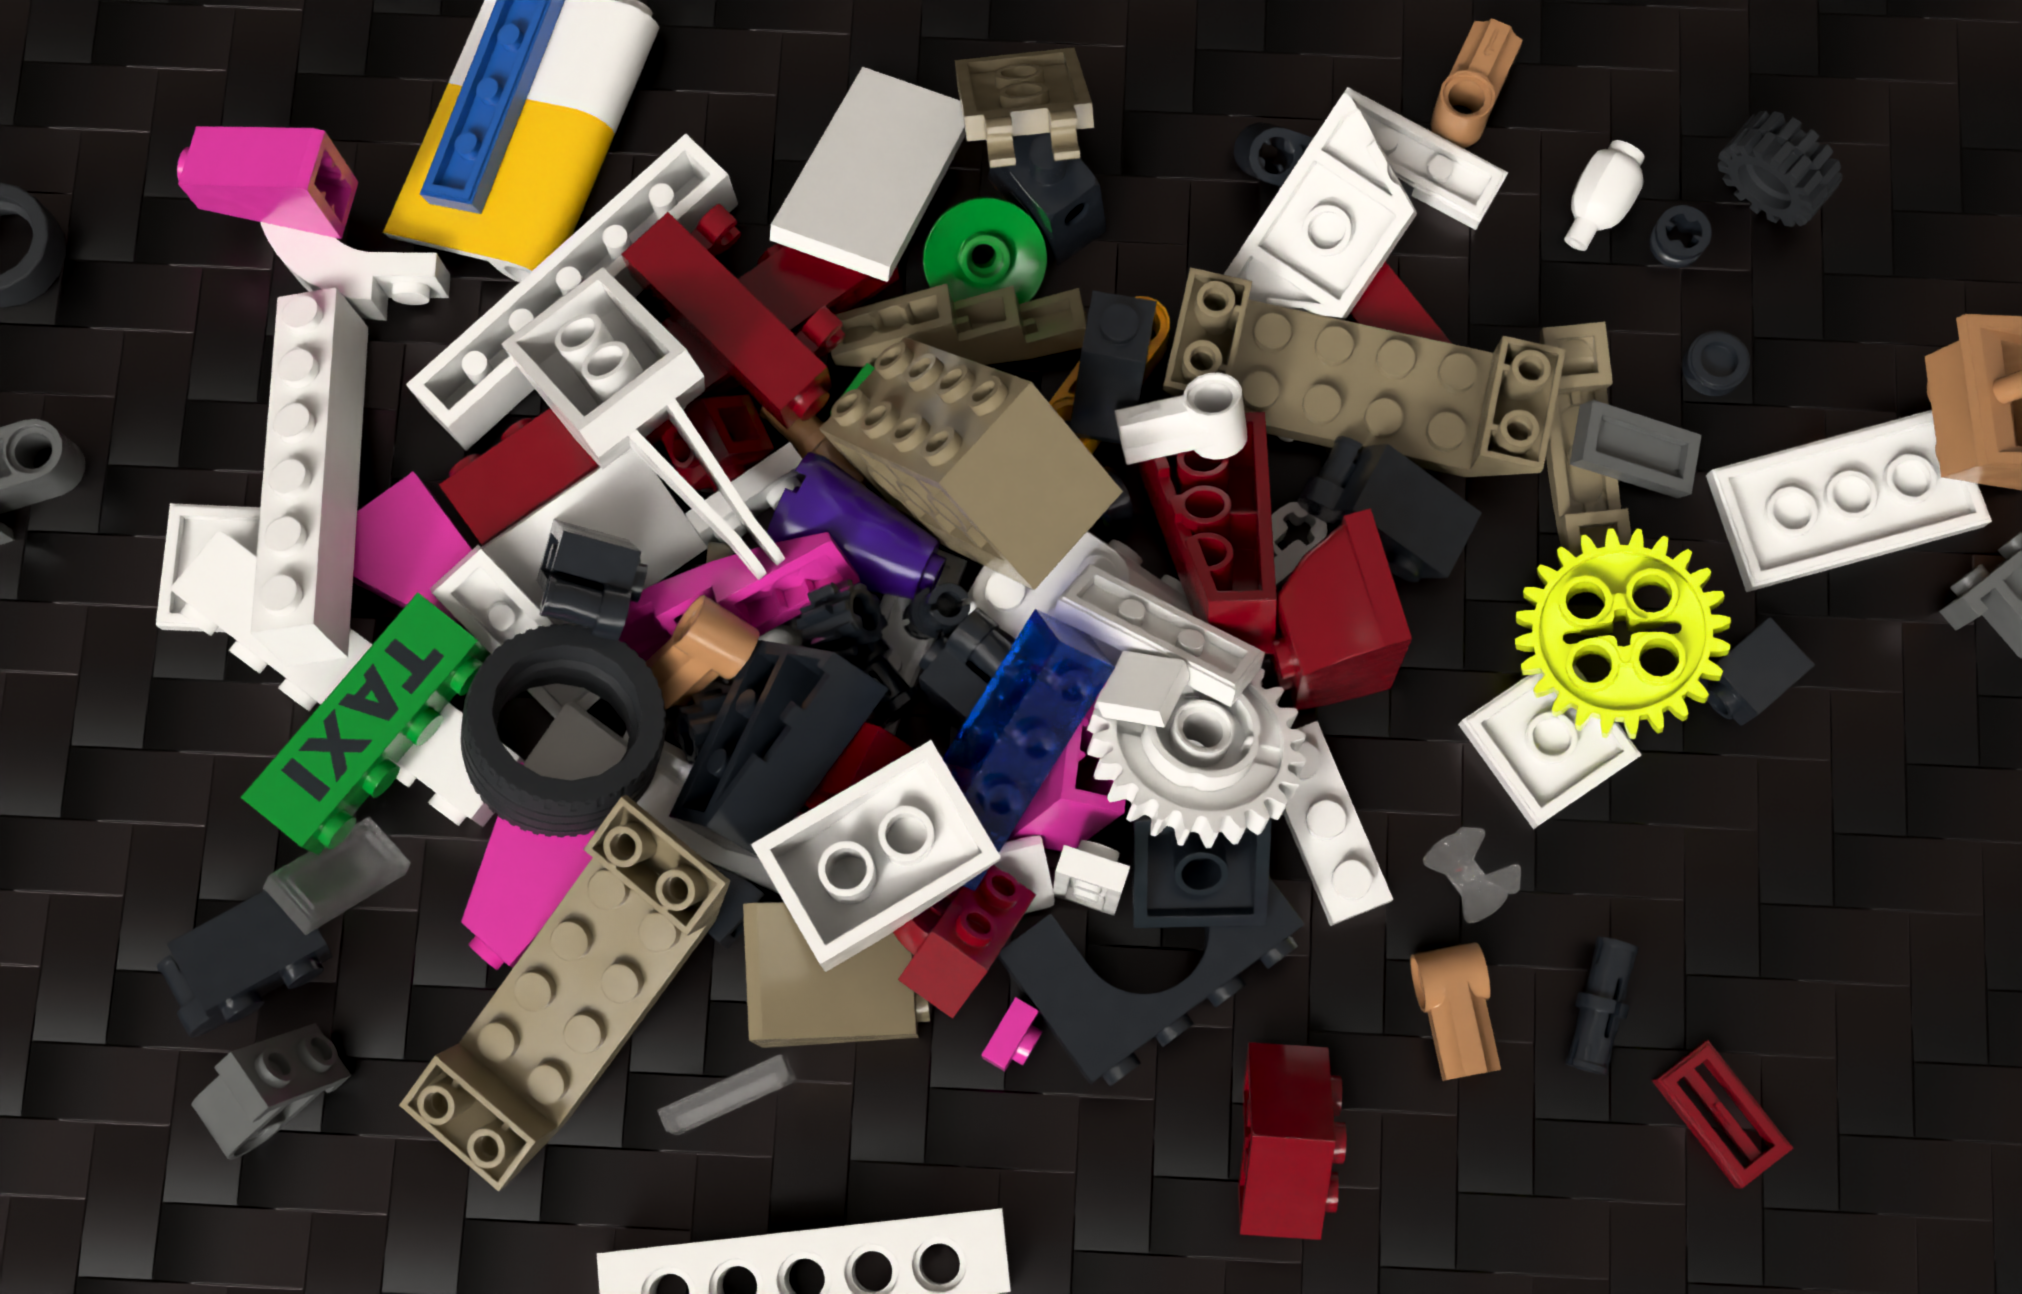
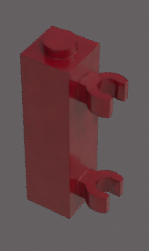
M720 203L703 216L691 233L667 212L621 254L631 277L786 429L799 418L802 421L812 418L826 404L830 396L827 391L832 388L828 368L819 358L831 352L845 338V333L840 329L843 326V322L826 306H823L806 322L802 330L795 336L715 258L716 255L730 248L741 236V232L734 227L737 224V220Z

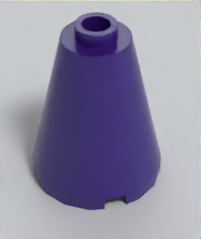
M814 451L808 452L795 470L805 475L806 478L801 487L796 486L793 491L785 488L769 524L767 534L774 543L829 532L857 571L860 582L857 584L866 585L867 591L913 599L921 590L928 587L930 592H932L933 587L937 585L947 560V558L937 554L940 541L831 460Z

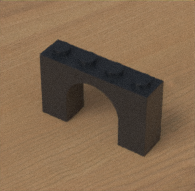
M1269 877L1267 925L1205 927L1203 953L1193 973L1175 987L1153 994L1125 992L1102 980L1088 965L1051 913L1001 949L998 959L1032 1006L1038 1010L1040 1017L1088 1083L1092 1085L1103 1077L1111 1087L1141 1064L1135 1052L1156 1037L1162 1047L1166 1046L1194 1025V1022L1187 1013L1208 998L1215 1008L1247 985L1239 974L1259 959L1269 969L1296 949L1299 945L1292 935L1305 923Z

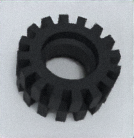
M1760 111L1756 116L1753 114L1720 152L1718 158L1721 161L1718 163L1719 171L1726 173L1722 179L1727 186H1735L1737 188L1734 195L1740 201L1746 198L1752 203L1749 208L1756 214L1763 210L1766 212L1767 220L1777 223L1781 218L1784 226L1793 227L1795 223L1799 226L1805 225L1828 200L1842 181L1843 174L1838 173L1841 169L1840 162L1837 159L1829 158L1834 151L1828 144L1819 145L1816 142L1820 135L1811 129L1808 133L1801 130L1802 122L1792 117L1787 123L1783 113L1774 111L1770 116L1767 111Z

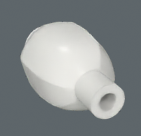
M1614 140L1608 149L1597 151L1589 160L1579 177L1572 195L1571 210L1575 220L1564 238L1568 245L1585 251L1597 231L1612 228L1628 213L1644 183L1640 166L1645 156L1638 148L1627 142Z

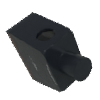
M1050 133L1018 136L1013 140L1016 166L990 168L988 181L1004 200L1014 203L1030 215L1043 236L1046 252L1059 266L1106 232L1100 184L1081 159L1054 161ZM1074 210L1077 216L1065 222L1068 213Z

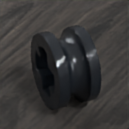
M1680 205L1666 210L1651 230L1649 243L1653 255L1664 265L1673 268L1687 267L1695 263L1710 243L1712 235L1710 222L1704 213L1691 206ZM1674 225L1677 226L1680 233L1691 232L1693 235L1686 248H1684L1680 240L1670 241L1667 236Z

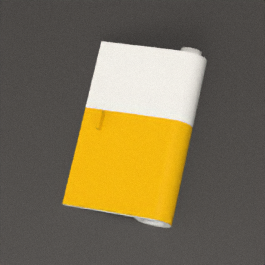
M484 0L383 233L392 239L486 260L501 273L517 282H521L574 233L659 31L657 22L652 18L653 13L651 9L638 0L564 1L482 214L429 204L420 195V191L496 3V0Z

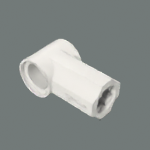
M1219 372L1206 373L1192 380L1187 385L1184 395L1114 410L1127 465L1191 450L1205 458L1213 460L1225 459L1237 454L1247 442L1242 387L1235 378L1228 374Z

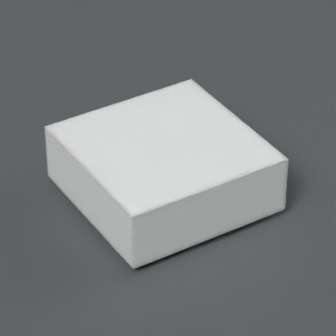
M1123 651L1097 700L1102 717L1165 727L1190 678L1186 662L1181 659Z

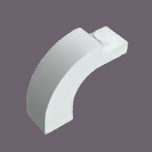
M261 222V226L272 248L303 287L309 292L337 287L360 318L387 321L388 298L407 305L427 304L430 298H449L450 274L437 253L365 252L353 249L334 237Z

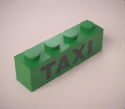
M417 592L241 798L300 847L317 855L325 847L328 849L335 848L353 829L356 818L352 815L370 795L373 798L378 797L393 783L400 771V767L397 765L399 760L413 744L421 746L434 735L443 721V715L440 712L457 693L460 696L468 693L469 687L480 666L491 653L475 637Z

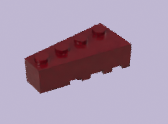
M1265 412L1245 413L1247 442L1237 454L1225 459L1213 460L1202 457L1194 450L1141 461L1139 462V471L1193 616L1262 650L1265 654H1273L1271 641L1275 640L1277 595Z

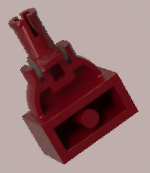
M992 865L893 931L898 941L914 955L898 980L953 1018L987 973L1037 894L1022 885L1009 873Z

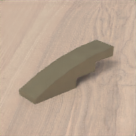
M943 284L835 314L843 322V326L840 329L846 336L831 351L835 365L864 367L868 363L874 367L877 358L886 348L906 337L983 365L1028 360L1082 348L1087 316L1079 288L1019 304L1013 286L953 302L948 285Z

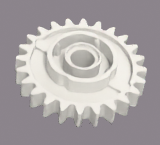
M1260 668L1231 707L1186 684L1165 727L1104 718L1096 701L1087 729L1093 733L1087 754L1100 758L1094 772L1095 779L1114 781L1107 797L1108 801L1129 800L1131 807L1126 819L1131 822L1143 815L1149 816L1152 819L1151 835L1157 836L1166 826H1170L1175 829L1178 845L1183 846L1190 832L1199 833L1205 847L1211 848L1218 833L1222 832L1235 845L1239 843L1246 827L1259 835L1265 828L1269 818L1278 820L1288 800L1293 798L1301 782L1298 776L1306 763L1307 757L1298 751L1306 738V734L1296 729H1290L1298 711L1296 708H1280L1277 706L1284 689L1282 687L1264 689L1260 685L1265 672L1262 668ZM1189 740H1195L1204 745L1206 748L1198 747L1192 744Z

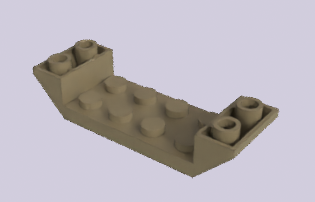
M1190 268L1163 385V390L1174 397L1184 395L1187 385L1196 377L1206 373L1219 372L1228 374L1239 382L1242 387L1245 413L1265 412L1266 434L1333 448L1336 437L1345 436L1363 444L1357 453H1361L1363 448H1367V446L1389 444L1420 468L1461 477L1542 472L1566 349L1503 336L1493 353L1249 300L1252 281Z
M627 795L622 796L583 849L593 857L462 1040L434 1056L399 1105L497 1191L505 1188L571 1118L715 923L730 884L728 878Z

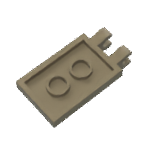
M1074 47L955 60L957 86L967 141H987L990 168L1016 166L1012 137L1050 133L1054 161L1080 159L1076 130L1094 128L1092 101Z

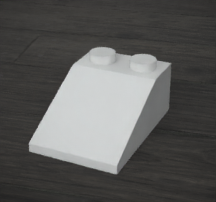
M931 740L751 844L825 972L883 939L1001 860V856Z

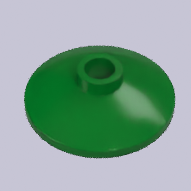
M994 197L967 199L946 210L930 229L923 251V266L929 287L947 284L953 302L1010 286L1014 287L1019 304L1029 302L1043 281L1047 264L1045 242L1035 221L1027 212L1014 203ZM980 244H988L994 248V256L987 263H977L972 259L974 248Z

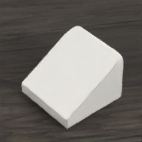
M1032 835L995 844L994 846L1001 856V860L994 865L1012 875L1018 882L1037 894L1025 914L1053 906L1055 902L1041 835Z

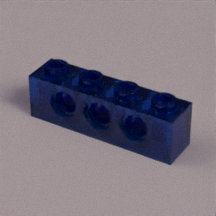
M1034 609L942 758L998 853L1115 669L1114 665L1089 634L1037 609ZM988 869L962 886L975 891Z

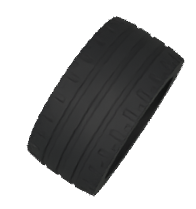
M550 624L547 627L539 626L534 630H526L525 633H519L513 639H508L501 646H498L493 654H490L480 666L469 687L463 709L460 738L466 773H468L470 783L473 785L475 792L480 795L483 803H486L493 813L496 812L502 820L505 819L512 826L516 825L523 831L528 830L536 835L544 834L547 837L557 836L560 838H564V836L576 837L580 834L586 835L591 831L596 832L622 796L627 795L637 803L651 784L665 742V703L661 688L658 687L657 678L654 677L651 668H648L645 660L640 658L634 649L631 650L625 642L591 635L590 627L585 628L577 624L576 626H570V624ZM556 683L585 688L609 702L624 721L629 736L627 751L619 763L597 776L572 781L541 776L518 763L499 740L496 729L499 712L508 701L529 688Z

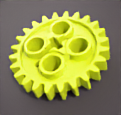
M1608 529L1605 547L1596 548L1593 541L1586 534L1582 535L1581 555L1574 557L1565 548H1558L1557 557L1561 566L1558 571L1541 564L1537 568L1538 576L1545 585V588L1525 587L1523 590L1524 598L1536 608L1535 610L1516 612V623L1532 630V633L1515 638L1516 649L1524 652H1535L1534 656L1521 664L1522 674L1535 675L1542 673L1543 677L1533 688L1535 697L1540 698L1555 692L1557 698L1552 707V714L1558 717L1569 708H1574L1577 710L1575 729L1579 731L1593 717L1600 719L1602 738H1608L1615 722H1624L1629 738L1636 739L1639 721L1647 719L1651 727L1659 734L1663 732V713L1667 710L1681 721H1685L1688 718L1689 713L1683 700L1686 696L1701 703L1707 701L1709 694L1699 682L1700 678L1712 681H1720L1723 670L1708 659L1709 657H1722L1729 654L1730 644L1721 639L1714 638L1713 634L1729 629L1731 619L1727 616L1711 614L1713 609L1723 603L1725 595L1723 591L1703 593L1702 588L1711 576L1710 569L1705 568L1690 574L1687 568L1691 560L1692 551L1687 549L1674 559L1666 556L1668 549V537L1662 536L1651 550L1643 547L1641 529L1635 530L1629 545H1620L1614 529ZM1653 585L1662 588L1668 594L1670 602L1661 611L1654 613L1646 612L1634 603L1633 595L1641 587ZM1581 592H1591L1603 601L1604 608L1596 617L1580 619L1572 615L1567 608L1570 598ZM1626 621L1628 631L1632 632L1655 629L1669 623H1677L1681 626V631L1676 634L1648 631L1634 633L1631 635L1630 645L1625 647L1617 646L1615 636L1607 635L1613 632L1614 622ZM1569 633L1596 636L1607 635L1585 639L1574 644H1567L1563 641L1564 635ZM1664 648L1674 655L1678 665L1669 675L1662 677L1653 676L1641 667L1639 660L1642 654L1649 649ZM1596 654L1607 660L1611 671L1602 681L1596 683L1585 682L1574 673L1573 667L1576 661L1582 656Z

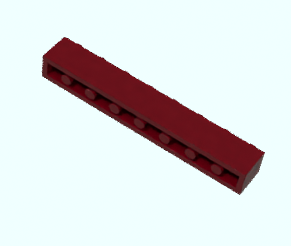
M777 243L760 256L756 267L738 278V280L796 336L806 322L823 306H826L834 315L856 309L898 280L899 273L898 266H896L889 281L886 282ZM672 316L661 323L687 349L704 375L705 391L689 404L703 398L731 396L743 387ZM549 408L535 419L525 418L511 425L503 433L501 442L484 454H472L460 460L450 470V477L440 483L439 486L481 545L484 546L599 467V465L576 441L552 409ZM670 419L645 437L654 448L663 443L661 436L673 426Z

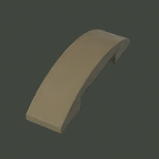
M1605 322L1542 328L1540 330V344L1566 349L1546 452L1551 496L1561 547L1568 550L1574 557L1581 555V536L1585 534L1593 541L1596 548L1605 547L1607 531L1612 528L1618 536L1620 545H1629L1631 540L1628 508L1621 509L1618 480L1570 465L1580 405L1591 400L1609 405L1607 388L1613 384L1606 324Z

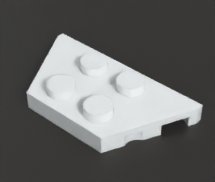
M1345 93L1342 94L1224 273L1227 276L1252 281L1249 300L1327 317L1346 319L1417 215L1413 204L1357 102Z

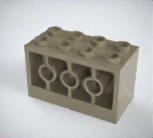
M906 337L900 342L889 346L879 355L872 373L857 389L848 391L837 400L831 410L832 416L819 429L883 500L939 540L941 545L1033 590L1040 585L1123 492L1031 381Z

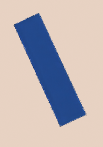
M496 0L420 191V195L429 204L482 214L565 0Z

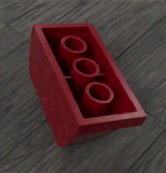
M1371 508L1345 515L1341 525L1302 556L1277 595L1275 640L1271 641L1273 654H1269L1277 686L1282 687L1284 690L1289 689L1293 706L1297 710L1325 706L1391 689L1411 643L1410 630Z

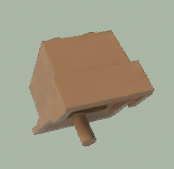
M1965 314L1956 318L1959 340L1924 356L1928 378L1927 395L1931 402L1936 436L1935 453L1940 465L1941 478L2022 490V316Z

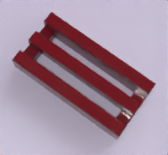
M1709 1040L1702 1041L1692 1049V1052L1685 1057H1681L1672 1064L1670 1069L1658 1075L1652 1082L1735 1188H1743L1792 1150L1793 1147ZM1702 1062L1769 1146L1763 1153L1758 1150L1695 1068ZM1683 1078L1749 1164L1744 1168L1677 1082Z

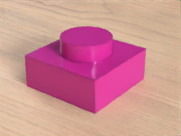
M1015 997L983 1051L982 1058L1004 1072L1012 1060L1023 1066L1043 1032L1033 1026L1038 1017V1010Z

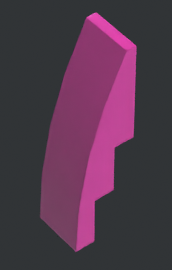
M829 532L776 542L775 544L785 557V560L778 566L767 556L761 547L751 549L767 572L760 580L754 576L738 555L734 554L708 562L643 589L637 603L630 601L625 625L618 640L625 642L631 650L634 649L640 658H643L645 661L648 660L672 637L677 624L686 610L701 595L707 596L757 628L760 633L759 636L802 614L799 609L804 604L810 602L807 595L809 591L831 582L837 584L847 579L852 580L853 585L860 582V578Z

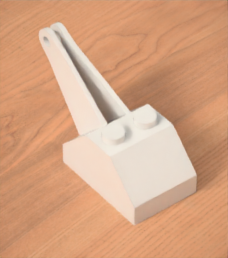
M604 267L600 268L501 343L520 371L576 441L602 470L617 458L633 450L733 549L754 576L760 580L767 572L740 536L645 439L647 435L670 419L746 531L777 566L785 560L780 549L754 518L683 411L691 401L705 391L703 373L687 349Z

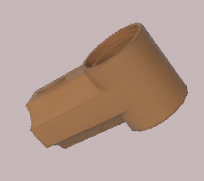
M1495 19L1484 22L1474 21L1449 76L1442 83L1430 122L1433 133L1461 148L1475 144L1483 135L1493 106L1523 42L1521 38L1516 36L1511 26ZM1452 106H1465L1473 113H1459Z
M701 595L680 619L672 637L646 661L647 667L651 668L654 677L657 678L658 687L661 688L665 709L667 710L674 705L686 706L691 701L692 694L700 693L718 675L725 679L734 677L742 669L755 649L760 634L759 630L707 596Z
M1473 942L1412 954L1410 965L1413 985L1421 1010L1424 1013H1428L1442 1081L1501 1070L1486 1003L1490 999V980L1485 958L1479 944Z

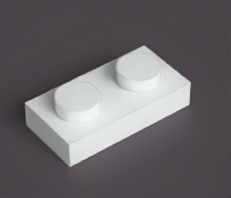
M790 442L731 482L754 518L769 507L776 510L785 488L793 491L796 486L801 487L806 478L805 475L795 471L802 458ZM719 491L705 500L740 538L747 533ZM693 509L685 513L688 521L707 547L708 542L726 543Z

